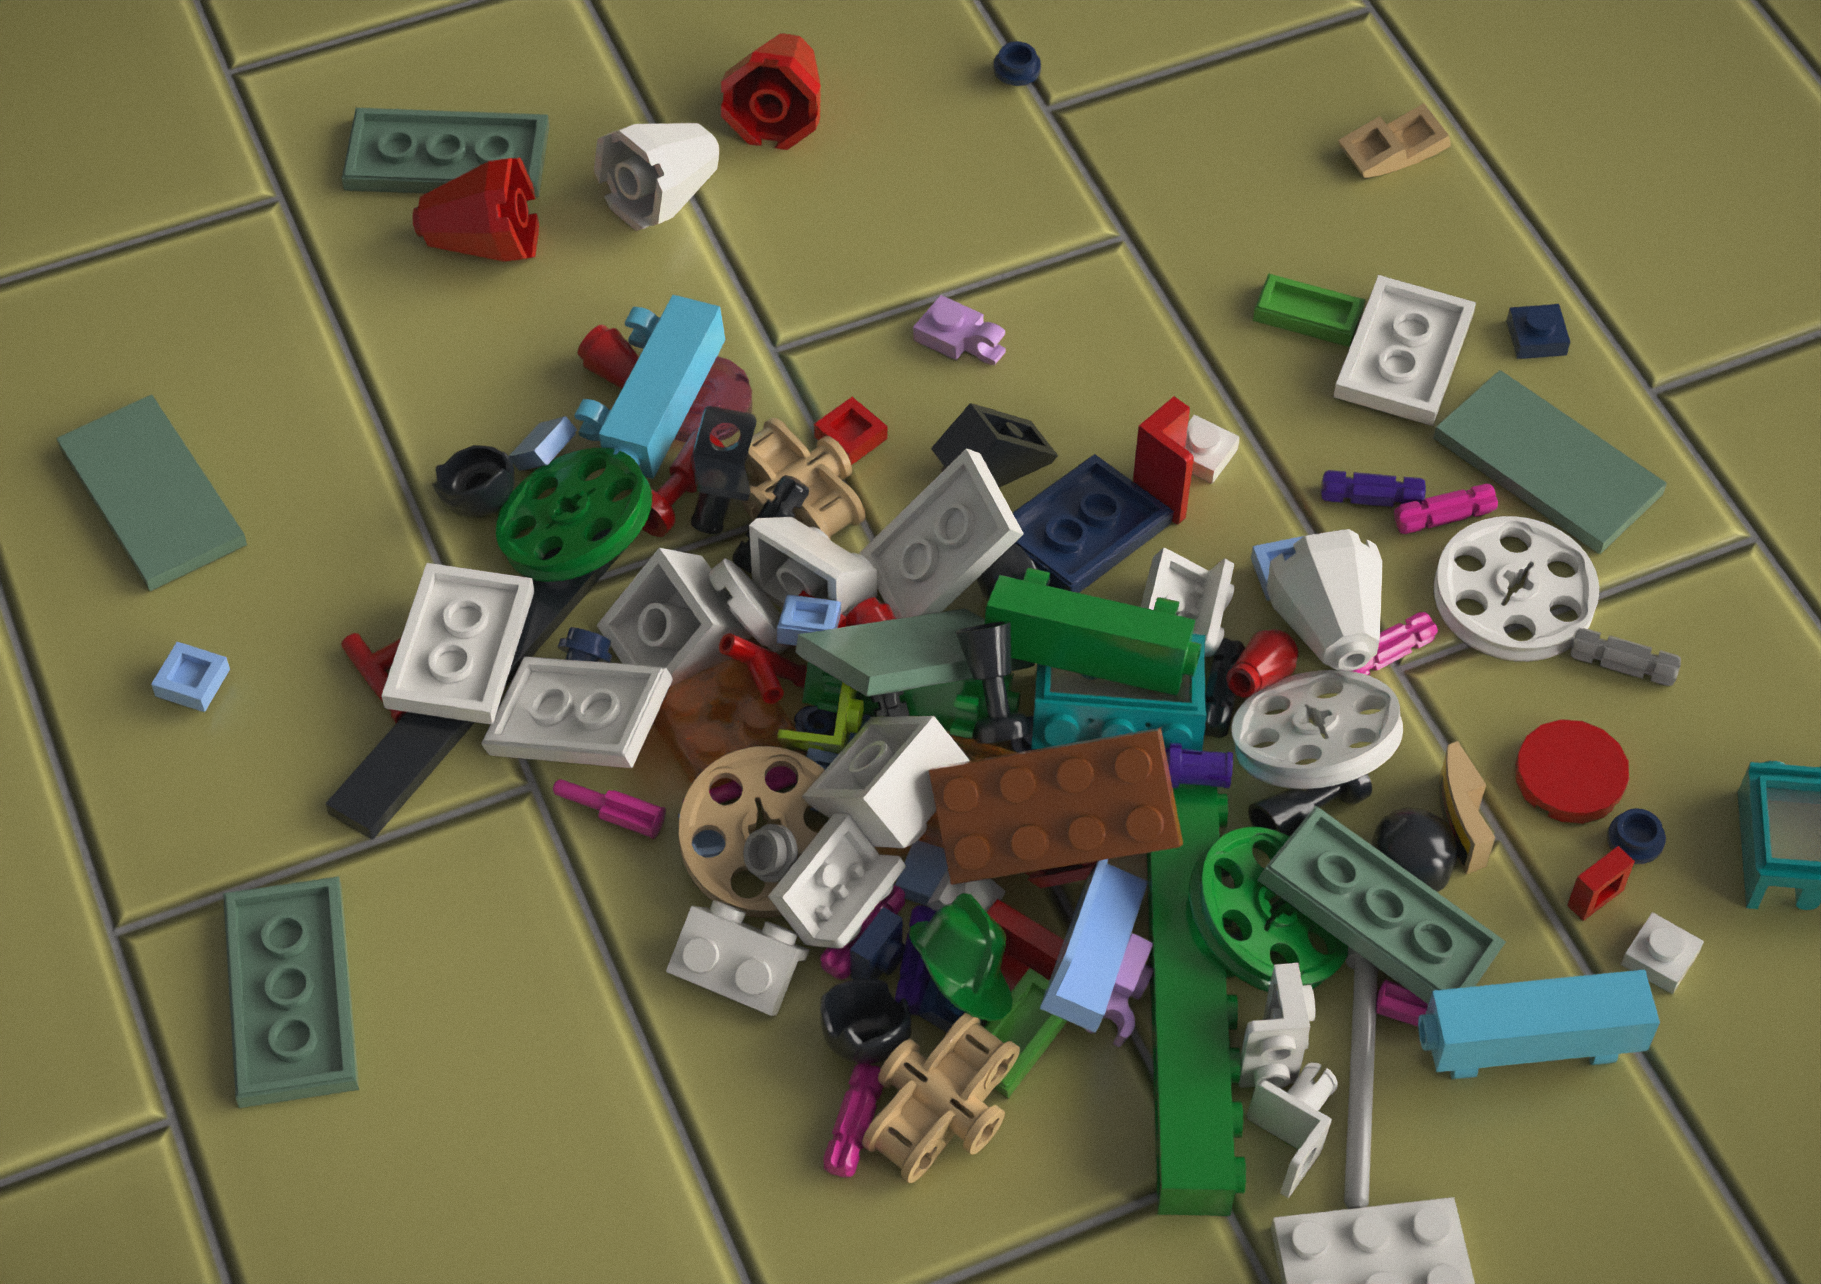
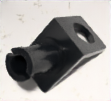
M707 406L704 409L691 455L696 490L699 492V496L690 521L691 526L700 532L707 534L723 532V523L730 499L749 500L751 492L745 462L757 423L755 415L713 406ZM721 423H731L739 428L740 437L732 446L719 447L710 440L712 429Z

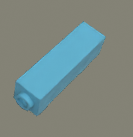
M672 295L661 317H658L648 309L632 307L625 320V326L634 328L628 338V342L635 347L642 348L643 351L612 409L609 410L600 402L583 399L574 415L575 419L584 421L578 431L579 436L591 441H600L602 448L615 449L613 454H618L619 451L628 454L639 465L642 474L651 479H654L725 342L720 306L677 295Z
M1644 969L1432 991L1426 1014L1419 1016L1418 1031L1422 1049L1424 1051H1432L1436 1072L1450 1071L1451 1079L1453 1080L1476 1077L1478 1069L1485 1067L1590 1057L1591 1065L1616 1063L1618 1054L1648 1051L1660 1021Z

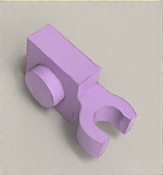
M942 295L939 296L913 326L914 341L954 360H957L966 351L984 363L995 365L1006 352L1004 347L998 345V342L1005 335V330L1002 327L991 322L984 323L983 314Z
M1133 933L1129 938L1103 1017L1111 1019L1117 1025L1118 1034L1113 1044L1118 1047L1125 1043L1135 1027V1017L1128 1006V999L1130 996L1137 1000L1141 998L1154 968L1145 964L1154 943ZM1085 1029V1031L1091 1034L1093 1033L1092 1031Z

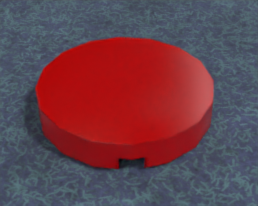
M1560 719L1542 724L1526 736L1516 758L1515 778L1524 799L1534 808L1537 804L1540 808L1549 812L1548 817L1560 822L1584 824L1604 818L1620 802L1630 779L1629 761L1620 744L1605 730L1584 721Z

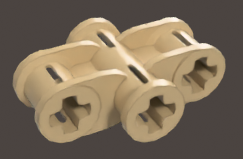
M772 417L764 422L763 430L752 437L745 462L748 482L752 485H749L751 492L749 500H742V503L750 518L754 521L767 499L773 500L775 498L772 491L781 477L788 475L797 478L809 488V495L800 509L794 507L792 510L795 513L794 518L807 527L820 529L830 540L832 535L847 525L856 526L863 522L866 515L861 500L854 490L842 481L852 474L851 462L843 447L834 438L826 435L817 441V448L809 452L806 446L778 418ZM738 440L731 443L729 446L734 445Z
M967 1013L962 1015L953 1024L928 1058L919 1053L920 1046L916 1042L908 1039L902 1042L890 1054L880 1070L878 1082L886 1088L894 1086L899 1092L869 1125L862 1139V1146L870 1152L877 1150L902 1169L901 1177L909 1183L917 1181L925 1174L955 1134L964 1141L963 1148L972 1155L978 1153L993 1138L1005 1117V1111L997 1105L988 1107L983 1101L1011 1070L1020 1053V1047L1012 1041L1003 1043L980 1025L981 1019L972 1017Z

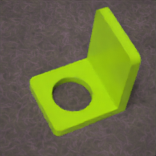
M842 682L834 736L779 729L777 739L784 749L808 752V748H814L839 754L849 743L850 733H858L861 729L864 704L863 700L856 699L857 690Z

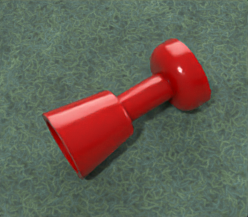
M698 430L693 431L670 466L669 474L671 477L657 491L651 489L652 506L642 530L652 536L664 537L675 524L676 518L672 505L685 492H697L691 455ZM710 434V440L714 445L725 447L720 440Z

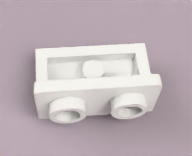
M1162 548L1153 556L1141 607L1153 610L1157 597L1179 601L1176 615L1196 620L1193 634L1206 635L1204 657H1211L1219 648L1224 637V628L1220 627L1223 612L1230 603L1234 593V585L1230 584L1234 563L1224 558L1208 571L1182 556Z
M834 813L768 897L805 945L840 949L857 937L865 919L876 905L891 893L894 882L905 869L906 864L900 856L879 855L849 814Z
M713 900L711 908L691 906L666 972L770 1016H776L797 962L806 961L810 951L795 944L798 934L770 922H765L762 930L743 922L746 912Z
M1298 963L1274 965L1263 1020L1247 1023L1241 1052L1239 1087H1256L1260 1080L1263 1079L1281 1089L1288 1084L1295 1083L1299 1077L1304 1051L1308 1049L1309 1021L1315 1020V999L1312 986L1302 985Z

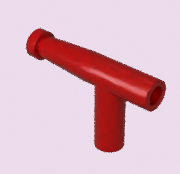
M358 633L350 634L344 638L341 647L370 688L383 702L382 693L388 678L386 670L392 666L401 638L372 653ZM389 709L395 723L406 713L405 711Z
M731 633L725 634L720 640L719 651L721 654L747 664L765 703H776L784 695L777 677L792 681L794 685L804 688L807 666H799L773 651Z

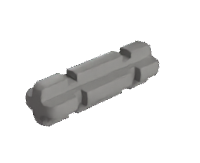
M1579 628L1571 649V656L1574 659L1591 664L1593 659L1601 661V667L1643 679L1644 674L1652 676V682L1665 686H1672L1676 681L1681 665V658L1678 655L1662 650L1659 651V655L1652 654L1651 647L1610 635L1608 640L1601 639L1600 632L1586 628Z

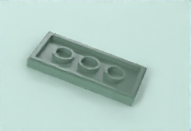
M356 108L342 174L343 188L346 191L428 193L488 161L521 157L533 184L535 198H539L550 127L548 115Z
M1501 370L1494 374L1436 427L1433 439L1598 554L1607 549L1663 495L1667 484Z
M152 394L56 438L61 452L149 591L157 589L247 545L243 531Z
M964 608L798 634L795 653L867 697L972 678L956 631L984 624L985 619ZM1011 658V671L1035 666V663Z
M1317 806L1312 809L1257 879V881L1427 1004H1429L1432 991L1476 986L1506 943L1502 938Z
M339 876L223 893L235 1097L238 1107L244 1108L359 1090L343 893Z

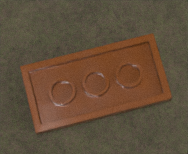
M1161 728L937 766L929 770L951 885L1178 848L1183 844Z

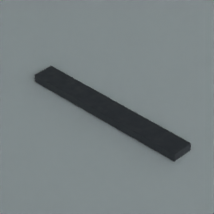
M612 528L598 532L591 541L602 539ZM562 547L550 550L542 560L554 557ZM625 550L605 565L576 578L555 582L533 580L534 595L504 689L514 678L523 658L532 657ZM406 712L325 803L328 814L373 840L475 722Z

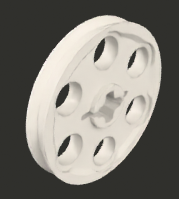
M1502 516L1475 522L1459 531L1447 543L1440 556L1434 578V598L1444 622L1463 642L1495 658L1528 662L1548 659L1567 651L1572 647L1579 628H1589L1598 604L1599 582L1592 561L1581 546L1567 534L1551 525L1534 519ZM1505 537L1519 538L1525 542L1528 550L1521 553L1510 552L1501 545L1500 540ZM1461 555H1470L1477 558L1483 567L1477 571H1466L1457 566L1454 559ZM1555 561L1565 562L1574 569L1576 574L1567 578L1558 577L1549 570L1547 565ZM1528 571L1523 586L1525 588L1519 589L1517 593L1513 592L1510 600L1504 606L1508 588H1512L1516 583L1519 584L1525 572ZM1466 598L1474 599L1483 606L1485 612L1475 616L1467 615L1458 609L1456 602ZM1555 605L1569 606L1575 610L1578 619L1571 622L1558 620L1552 615L1550 608ZM1509 624L1523 625L1530 630L1533 637L1527 641L1514 640L1505 633L1504 627Z
M1344 670L1311 671L1286 677L1251 695L1240 706L1232 722V736L1235 742L1236 756L1243 769L1265 783L1295 789L1329 787L1364 776L1381 766L1393 755L1403 735L1399 701L1391 688L1371 676ZM1327 693L1338 694L1331 698H1317L1318 696ZM1275 709L1286 710L1282 713L1275 715L1265 714ZM1369 709L1381 710L1377 713L1369 715L1359 714L1360 712ZM1309 718L1312 719L1314 724L1309 723ZM1320 732L1323 733V734H1325V738H1326V739H1324V738L1322 737V735L1320 734ZM1263 742H1274L1273 745L1264 748L1253 747ZM1358 742L1371 743L1368 746L1361 748L1349 747L1350 745ZM1303 759H1317V761L1307 765L1295 764Z

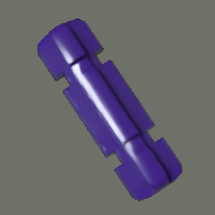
M1327 470L1323 474L1321 483L1322 499L1329 502L1343 503V498H1351L1350 503L1393 507L1394 502L1405 504L1418 501L1420 503L1424 501L1426 495L1425 480L1416 477H1403V482L1396 481V476L1353 472V477H1346V471Z
M924 905L914 907L911 912L909 927L917 922L930 921L936 911ZM908 933L895 1000L900 1004V999H907L909 1012L917 1016L931 975L920 953L910 940Z

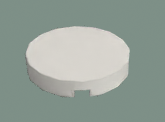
M726 558L710 570L709 579L714 589L721 591L726 587L730 592L731 596L727 601L730 606L729 610L743 627L762 646L766 645L779 655L785 651L790 645L777 643V626L781 614L760 588L737 565Z

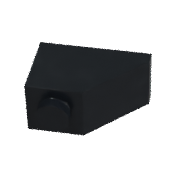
M969 403L931 448L943 464L942 472L965 449L980 453L999 488L1053 463L1058 457L1057 453L1031 420Z

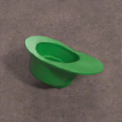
M961 893L951 904H947L939 909L930 921L917 922L910 927V940L920 953L934 983L952 1004L972 1017L987 1021L1002 1020L1011 1012L1013 998L1000 970L1006 948V933L986 913L971 894Z

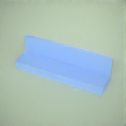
M1108 859L1097 861L1091 875L1084 883L1040 1009L1096 1033L1104 1017L1148 881L1108 864Z

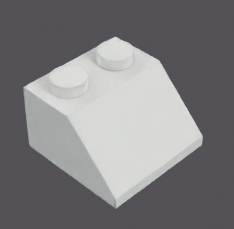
M793 517L756 518L749 525L752 581L771 602L782 609L787 595L798 596L802 590L815 598L841 602V614L845 617L862 601L871 597L877 598V569L862 555L849 553L830 541L828 536L820 529L807 527Z
M658 548L599 621L597 627L604 637L611 640L610 646L622 664L667 668L673 680L664 698L666 699L723 671L733 658L723 655L719 651L720 640L725 634L731 633L747 641L752 635L729 610L730 606L727 601L730 594L725 587L721 591L714 589L709 579L711 568L703 556Z
M934 716L871 717L802 797L810 806L829 818L834 813L849 814L873 847L905 848L922 837L927 829L926 822L936 812L929 770L937 766L970 760Z

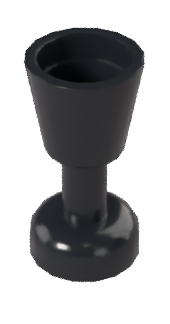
M992 622L957 630L956 635L972 678L974 680H982L988 712L987 717L981 718L975 723L974 734L976 743H997L1031 734L1027 716L1021 712H1010L1004 676L1011 673V622Z
M1366 774L1349 782L1329 787L1313 788L1305 791L1303 789L1291 788L1249 805V819L1253 827L1275 830L1291 837L1315 806L1320 808L1336 797L1344 803L1355 805L1371 796V780L1369 775Z

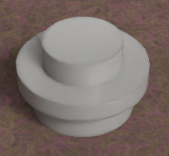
M768 824L749 835L744 845L743 855L746 867L752 874L762 881L776 883L780 882L796 862L798 849L795 837L787 827L778 824Z

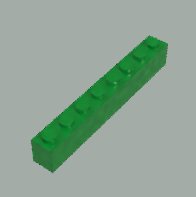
M1179 784L1178 789H1173L1183 844L1178 848L1146 853L1149 941L1154 943L1149 953V966L1154 968L1150 978L1157 1215L1231 1216L1235 1194H1244L1246 1188L1245 1157L1234 1156V1138H1242L1243 1104L1242 1101H1232L1231 1083L1240 1082L1241 1057L1239 1047H1229V1030H1237L1238 999L1237 994H1227L1226 978H1234L1235 975L1219 962L1205 944L1195 924L1189 900V883L1197 860L1220 838L1219 828H1227L1228 795L1218 793L1217 787ZM1214 866L1215 876L1222 884L1221 877H1229L1230 874L1225 869ZM1222 917L1223 927H1231L1232 920Z

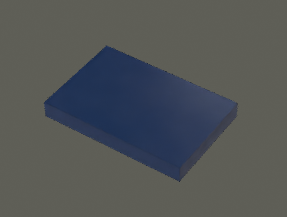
M1094 454L1013 512L1023 532V535L1014 544L1024 550L1034 561L1038 570L1050 572V583L1048 586L1080 593L1168 527L1172 522L1174 511Z

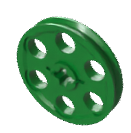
M612 448L581 449L555 458L548 465H543L528 475L513 490L507 502L502 506L496 523L497 543L511 566L522 576L536 581H563L594 571L625 550L642 530L652 506V491L649 482L631 456L622 451H619L618 454H613L615 449ZM605 469L597 478L585 481L594 471ZM557 487L551 495L538 499L542 492ZM633 489L627 497L613 501L620 492ZM535 526L528 535L515 539L522 530ZM612 528L602 539L591 541L598 532ZM562 547L554 557L542 560L544 555L550 550Z
M1244 827L1230 831L1220 837L1199 857L1193 868L1189 883V900L1197 929L1205 944L1219 962L1245 983L1269 992L1274 968L1270 958V951H1275L1281 954L1288 964L1298 963L1302 985H1311L1312 989H1314L1342 966L1348 955V946L1277 895L1272 905L1268 902L1276 894L1257 881L1265 868L1260 866L1254 859L1252 848L1262 850L1272 860L1290 837L1267 828ZM1214 866L1225 869L1231 875L1234 881V889L1228 888L1218 881L1214 873ZM1272 916L1274 919L1265 926L1266 921ZM1222 917L1231 919L1240 927L1243 941L1235 940L1228 935L1222 925ZM1308 932H1313L1324 940L1327 945V955L1313 948L1308 938Z

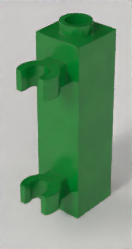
M1028 568L1024 580L999 575L986 606L984 624L1000 621L1011 622V658L1174 696L1178 695L1184 675L1194 677L1199 661L1201 644L1192 642L1196 620L1176 615L1179 601L1157 597L1154 609L1151 610L1046 586L1050 577V572Z
M808 662L802 703L817 705L819 710L837 713L842 681ZM1011 672L1004 676L1010 712H1018L1021 692L1012 691L1014 672ZM970 678L903 690L904 694L899 696L900 701H906L910 716H934L946 731H950L949 735L973 739L975 736V723L979 719L988 716L982 680ZM857 691L856 699L863 700V715L868 714L876 717L874 709L879 708L878 702L873 703L871 696L867 697Z

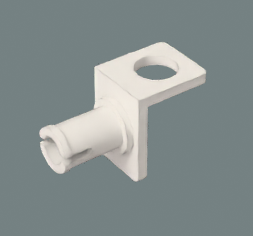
M1311 1062L1306 1064L1301 1071V1075L1288 1092L1283 1091L1266 1080H1260L1255 1087L1247 1113V1118L1251 1122L1298 1149V1152L1290 1162L1280 1194L1287 1198L1291 1196L1320 1155L1332 1121L1331 1118L1319 1112L1328 1097L1337 1089L1338 1082L1335 1075L1328 1068H1326L1317 1083L1314 1082L1313 1078L1321 1068L1319 1063Z

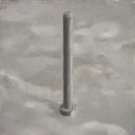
M1348 946L1346 964L1354 969L1344 1203L1347 1209L1367 1207L1369 1204L1378 971L1380 969Z

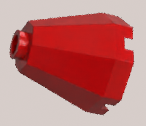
M784 33L778 34L727 70L721 81V93H723L721 117L749 145L762 146V139L778 141L774 148L788 150L816 130L820 121L821 84L814 50L801 36Z
M521 157L488 161L420 196L419 205L413 209L412 213L413 226L417 236L423 237L428 247L503 262L536 257L539 220L537 213L528 214L527 201L535 200L533 184Z

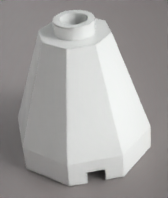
M698 123L633 124L597 138L594 173L599 184L607 181L612 193L604 196L609 209L635 231H638L648 226L660 224L677 214L717 170L719 146L715 137Z
M1350 529L1304 536L1293 544L1296 553L1286 561L1282 553L1270 561L1267 592L1271 604L1324 664L1336 670L1345 671L1362 668L1372 657L1377 655L1380 639L1382 559L1376 544L1369 540L1366 541V545L1361 543L1359 535Z

